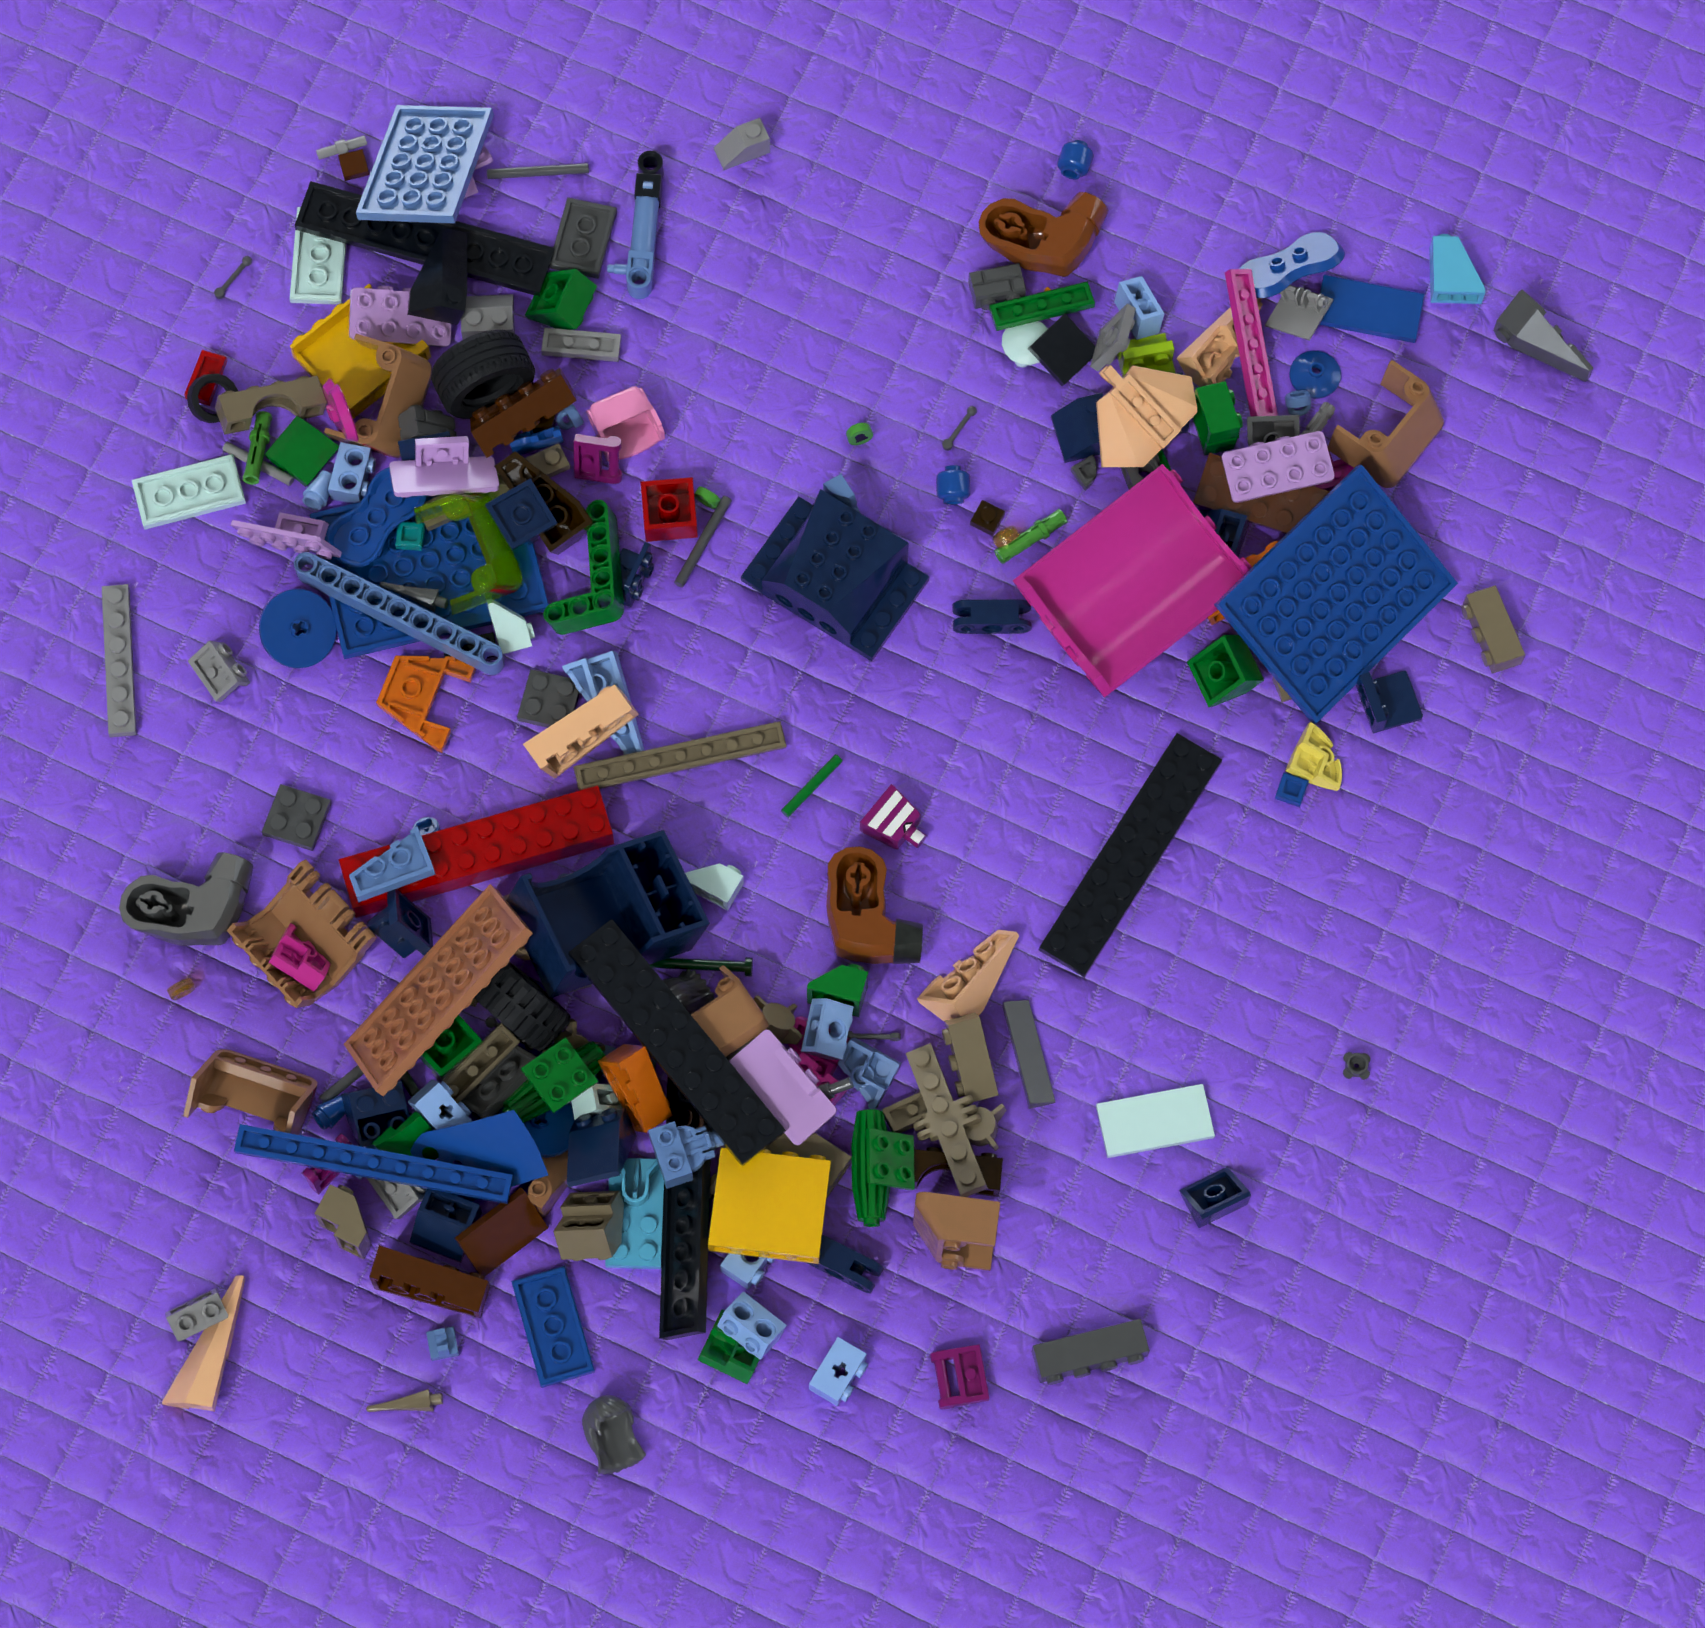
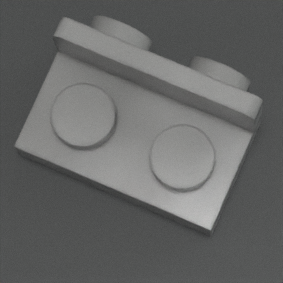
M208 641L188 662L214 700L222 702L239 685L247 686L250 684V681L246 677L247 672L244 667L236 663L232 657L233 652L227 644Z
M367 1178L395 1219H401L419 1202H422L427 1190L425 1188Z
M216 1288L165 1313L177 1341H182L228 1318V1313Z

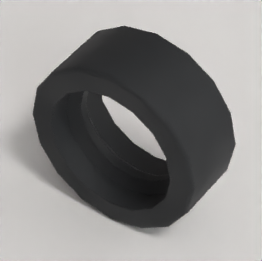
M216 373L203 375L194 380L187 394L190 411L196 418L206 423H217L220 421L217 413L211 414L201 408L198 396L202 387L209 383H216L221 385L225 391H238L233 381L224 375Z

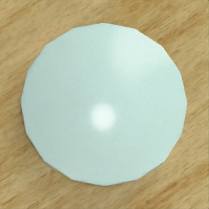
M1036 321L1005 329L1002 335V347L1005 354L1018 367L1024 368L1028 365L1040 363L1027 348L1048 328L1043 323Z

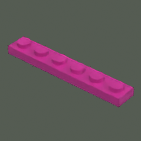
M1230 269L1225 272L1250 416H1278L1252 270Z

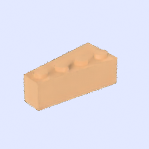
M614 684L602 689L596 697L523 743V745L541 770L553 778H557L638 716L639 713L623 691Z

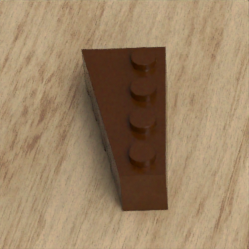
M561 368L555 371L554 369L547 370L541 374V379L534 383H531V381L526 382L518 387L516 393L510 396L508 394L502 395L495 400L494 405L489 408L481 407L472 413L473 416L470 418L471 433L486 458L494 454L492 449L497 445L504 444V446H507L513 442L519 431L529 432L540 423L541 417L544 416L545 419H549L577 401L576 394Z
M380 1245L369 1275L371 1283L376 1290L481 1318L490 1289L489 1282L481 1274L474 1272L466 1274L453 1266H441L432 1263L430 1260L414 1257Z

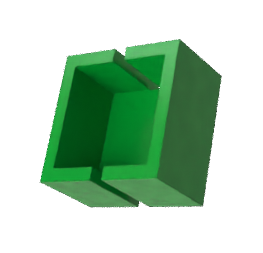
M1226 381L1196 388L1197 413L1192 419L1204 456L1209 455V453L1214 454L1234 449L1239 438L1240 428L1243 427L1240 413L1235 411V396L1232 389H1228Z

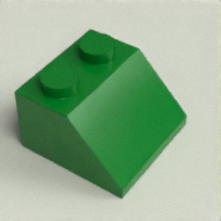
M577 269L548 272L540 297L538 295L533 296L525 316L528 319L555 329H577L583 322V315L593 300V294L597 285Z
M1223 635L1187 661L1208 707H1214L1244 695L1264 681L1247 644L1239 635Z
M856 964L838 966L808 983L807 1003L811 1004L812 999H831L853 1006L852 1016L859 1017L868 988V971H864L863 967Z
M458 1015L454 1019L453 1024L438 1036L434 1045L419 1058L428 1068L442 1078L479 1047L483 1041Z

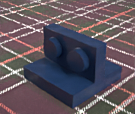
M531 478L485 504L487 511L511 551L525 543L531 545L538 541L539 535L557 525V521Z
M394 889L387 892L388 906L367 921L368 928L403 958H406L415 950L425 955L433 947L431 918L399 890Z

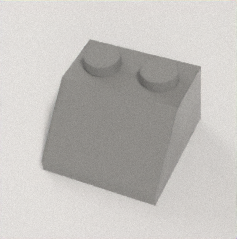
M513 294L467 296L465 312L461 318L462 339L464 340L472 335L490 330H507L515 334Z

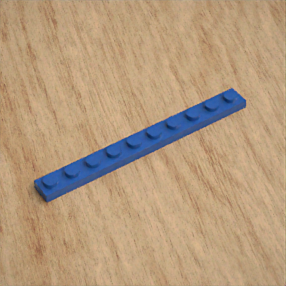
M243 1124L239 1126L234 1152L237 1154L508 1204L513 1175Z

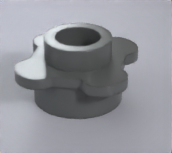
M1348 1052L1344 1055L1345 1069L1343 1070V1075L1345 1078L1360 1077L1362 1080H1365L1369 1077L1368 1065L1370 1057L1368 1054H1352ZM1354 1064H1358L1359 1068H1355Z

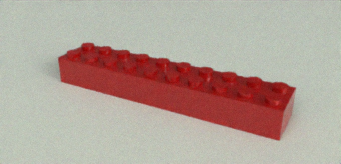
M599 786L422 835L421 837L436 875L397 888V890L411 902L613 845V832ZM390 845L339 859L352 909L355 912V918L382 911L388 906L387 892L358 902L349 875L373 857H379L390 849Z

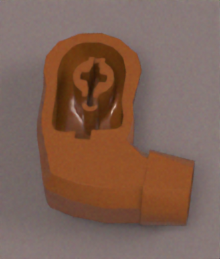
M1079 192L1064 208L1061 216L1056 218L1047 212L1033 209L1016 199L1003 198L989 204L982 212L978 222L979 231L983 240L993 250L1014 264L1019 263L1023 269L1066 277L1080 265L1090 251L1108 214V208L1098 197L1087 192Z

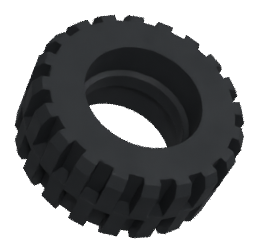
M510 961L493 976L489 985L474 997L502 1024L538 1051L546 1050L570 1023V1014L555 999H549L545 990Z

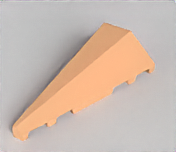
M1257 298V303H1258V309H1259V310L1261 309V307H1262V305H1263V304L1260 302L1262 298ZM1231 307L1177 357L1185 375L1191 376L1192 382L1200 387L1224 382L1226 378H1230L1233 372L1230 368L1234 359L1240 356Z
M235 1276L221 1300L228 1313V1318L204 1329L162 1401L163 1405L185 1409L190 1407L215 1412L225 1362L229 1357L245 1283L244 1276Z

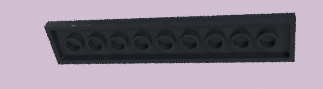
M312 181L309 183L295 222V230L422 265L427 259L442 228L467 233V277L527 294L538 295L539 297L541 295L555 250L553 247L458 221L455 223L358 220L356 210L362 195Z
M1176 733L1039 947L1040 952L1082 977H1086L1221 765V758Z
M612 919L569 951L568 955L640 1043L646 1046L649 1054L741 1166H744L785 1133L784 1127Z
M667 1076V1099L670 1103L669 1108L672 1116L666 1119V1124L675 1121L676 1127L690 1126L695 1129L705 1126L707 1132H712L708 1124ZM711 1159L706 1160L700 1169L692 1173V1181L668 1189L664 1183L659 1339L672 1340L706 1333Z

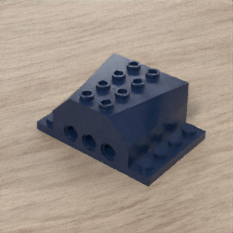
M820 489L813 505L798 496L741 575V581L863 657L873 661L926 586L930 576L908 564L909 543Z

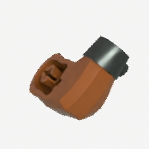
M860 846L847 847L835 853L828 863L826 909L836 955L850 961L870 964L920 963L923 924L896 919L895 922L885 916L886 905L883 891L887 872L885 862L873 850Z

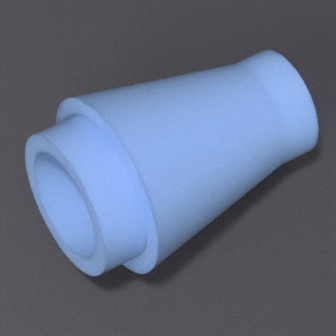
M321 471L319 476L303 492L304 497L302 501L307 507L313 510H320L326 506L329 497L328 487L332 476L330 472Z

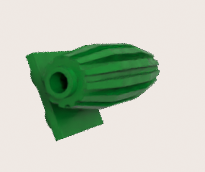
M565 1037L521 1068L527 1080L503 1102L504 1109L502 1113L515 1110L523 1123L550 1110L554 1114L598 1083L595 1075L601 1070V1067L597 1061L603 1058L605 1054L593 1041L574 1049Z
M865 1109L856 1112L851 1143L852 1192L858 1221L863 1222L865 1227H878L880 1222L886 1219L890 1187L905 1190L915 1189L914 1136L887 1131L884 1112Z

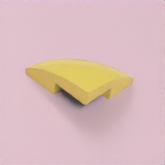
M1309 722L1290 757L1285 771L1322 788L1338 791L1341 786L1340 759L1334 761V754L1330 749L1333 747V743L1319 727Z

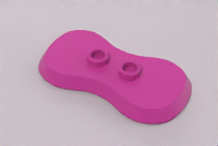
M329 378L322 386L327 401L326 410L328 416L335 423L337 430L342 432L347 440L358 442V433L340 386L338 384L334 385L333 381Z

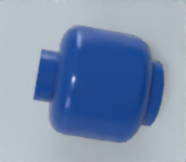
M1075 140L1074 142L1064 144L1057 165L1063 176L1077 180L1087 175L1094 155L1087 143Z
M946 466L945 471L939 472L936 476L938 498L943 500L944 504L949 505L964 503V499L970 496V475L966 471L961 470V466Z

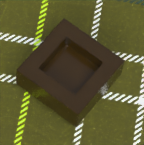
M982 500L970 521V525L994 536L1005 516V511Z

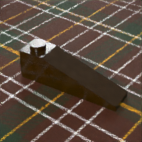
M513 452L494 466L509 490L531 478L557 521L555 527L539 535L549 552L559 555L579 541L593 525L594 522L579 500L518 452Z

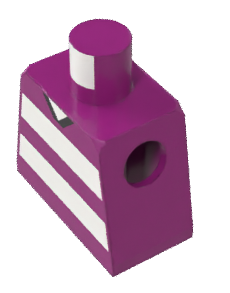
M892 784L860 821V831L896 850L906 840L916 848H919L927 837L926 834L916 828L920 823L921 814Z

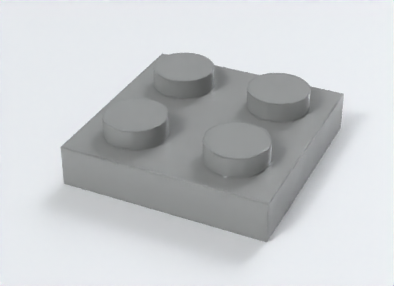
M1127 303L1100 329L1090 365L1091 368L1099 372L1106 364L1110 365L1120 351L1124 352L1130 343L1129 333L1135 324L1133 318L1136 308Z

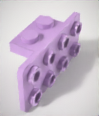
M378 286V289L356 287L350 292L349 337L355 340V334L390 343L417 344L423 339L429 346L446 347L451 342V324L407 315L411 288H403V291H394L391 286Z
M1321 431L1294 437L1284 436L1268 443L1257 442L1249 447L1228 451L1222 455V463L1231 498L1235 503L1331 482L1335 476L1325 436Z
M468 436L415 439V460L393 461L389 464L393 492L396 497L407 498L411 496H436L477 492L489 493L499 490L494 458L491 456L488 458L486 456L469 457Z
M279 512L275 528L232 520L230 525L238 530V535L250 538L249 542L258 546H264L265 543L272 544L273 548L286 551L288 547L293 548L297 553L313 552L318 557L331 560L332 556L340 558L342 554L340 550L324 540L329 524L322 520Z
M764 1030L729 1062L786 1130L785 1134L792 1143L801 1145L837 1113V1109L816 1085L819 1080L809 1068L804 1071L798 1064L801 1058L792 1048L787 1050L770 1030Z

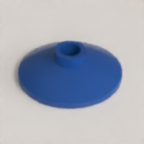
M1307 351L1300 354L1293 361L1289 377L1296 391L1306 390L1310 392L1311 398L1320 399L1329 396L1337 389L1341 380V370L1336 360L1329 354L1321 351ZM1313 368H1317V369H1319L1321 372H1320V373H1314V372L1312 371V369H1313Z

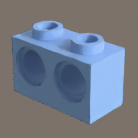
M340 442L328 487L331 500L352 504L362 501L370 484L368 481L369 473H374L376 458H373L371 448ZM354 460H362L359 465H351V462ZM348 483L356 484L352 489L344 488Z
M743 1291L724 1311L717 1326L727 1336L732 1337L741 1344L747 1352L761 1360L780 1340L787 1325Z

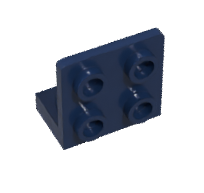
M644 543L640 554L625 548L620 553L623 602L628 607H632L634 600L638 601L644 589L642 583L645 577L650 578L653 572V553H651L650 543Z
M1406 671L1373 680L1370 672L1359 675L1356 688L1373 734L1422 719L1423 714Z

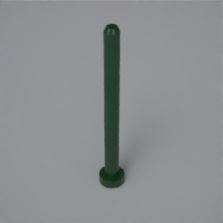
M746 957L745 961L667 958L652 963L650 966L652 968L720 971L719 968L724 965L731 972H745V976L752 977L753 958Z

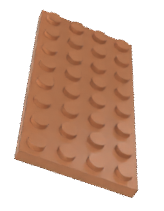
M491 884L344 1043V1046L372 1087L381 1096L392 1090L405 1072L414 1067L417 1059L434 1045L438 1036L453 1024L454 1019L463 1009L470 1006L473 998L489 985L493 976L509 963L510 958L528 942L529 937L533 934L500 892Z

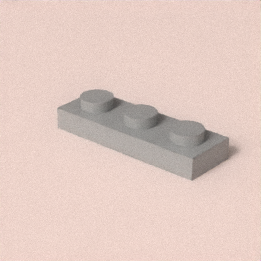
M544 328L541 352L544 356L619 362L621 334Z

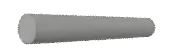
M228 441L224 444L223 451L233 454L234 457L245 463L247 462V451ZM263 461L262 472L291 486L294 481L292 475Z

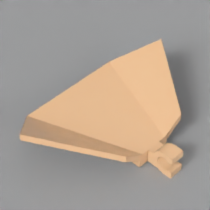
M1111 365L1105 366L1099 372V375L1110 383L1113 388L1096 402L1101 467H1145L1161 449H1164L1197 413L1192 377L1131 366L1122 378Z

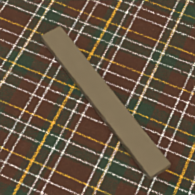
M781 721L580 764L573 766L578 791L597 785L601 789L780 750L787 746Z

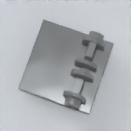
M1290 284L1279 293L1281 298L1265 326L1310 341L1332 304L1333 298Z

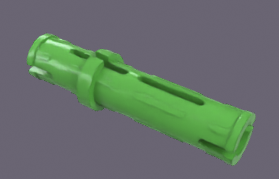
M266 411L256 413L254 429L250 432L249 436L251 443L243 481L251 485L259 483L266 444L270 442L269 429L272 415Z
M1057 509L1041 521L1039 519L1036 520L1033 526L1020 533L1017 538L1014 537L1013 540L1007 542L1004 546L1002 545L995 549L994 552L1000 563L1005 564L1037 541L1047 539L1050 533L1068 523L1066 516L1060 509Z

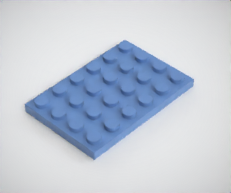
M396 105L356 210L358 220L455 223L494 117L492 108Z

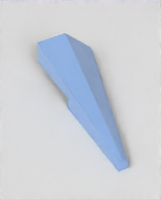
M610 651L590 659L584 658L562 666L565 673L568 674L577 690L587 702L596 697L602 689L614 684L623 691L631 702L617 652ZM636 718L632 719L611 736L624 752V755L645 751Z

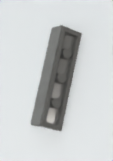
M1029 1000L1003 1002L1002 1008L1028 1108L1032 1109L1055 1103Z

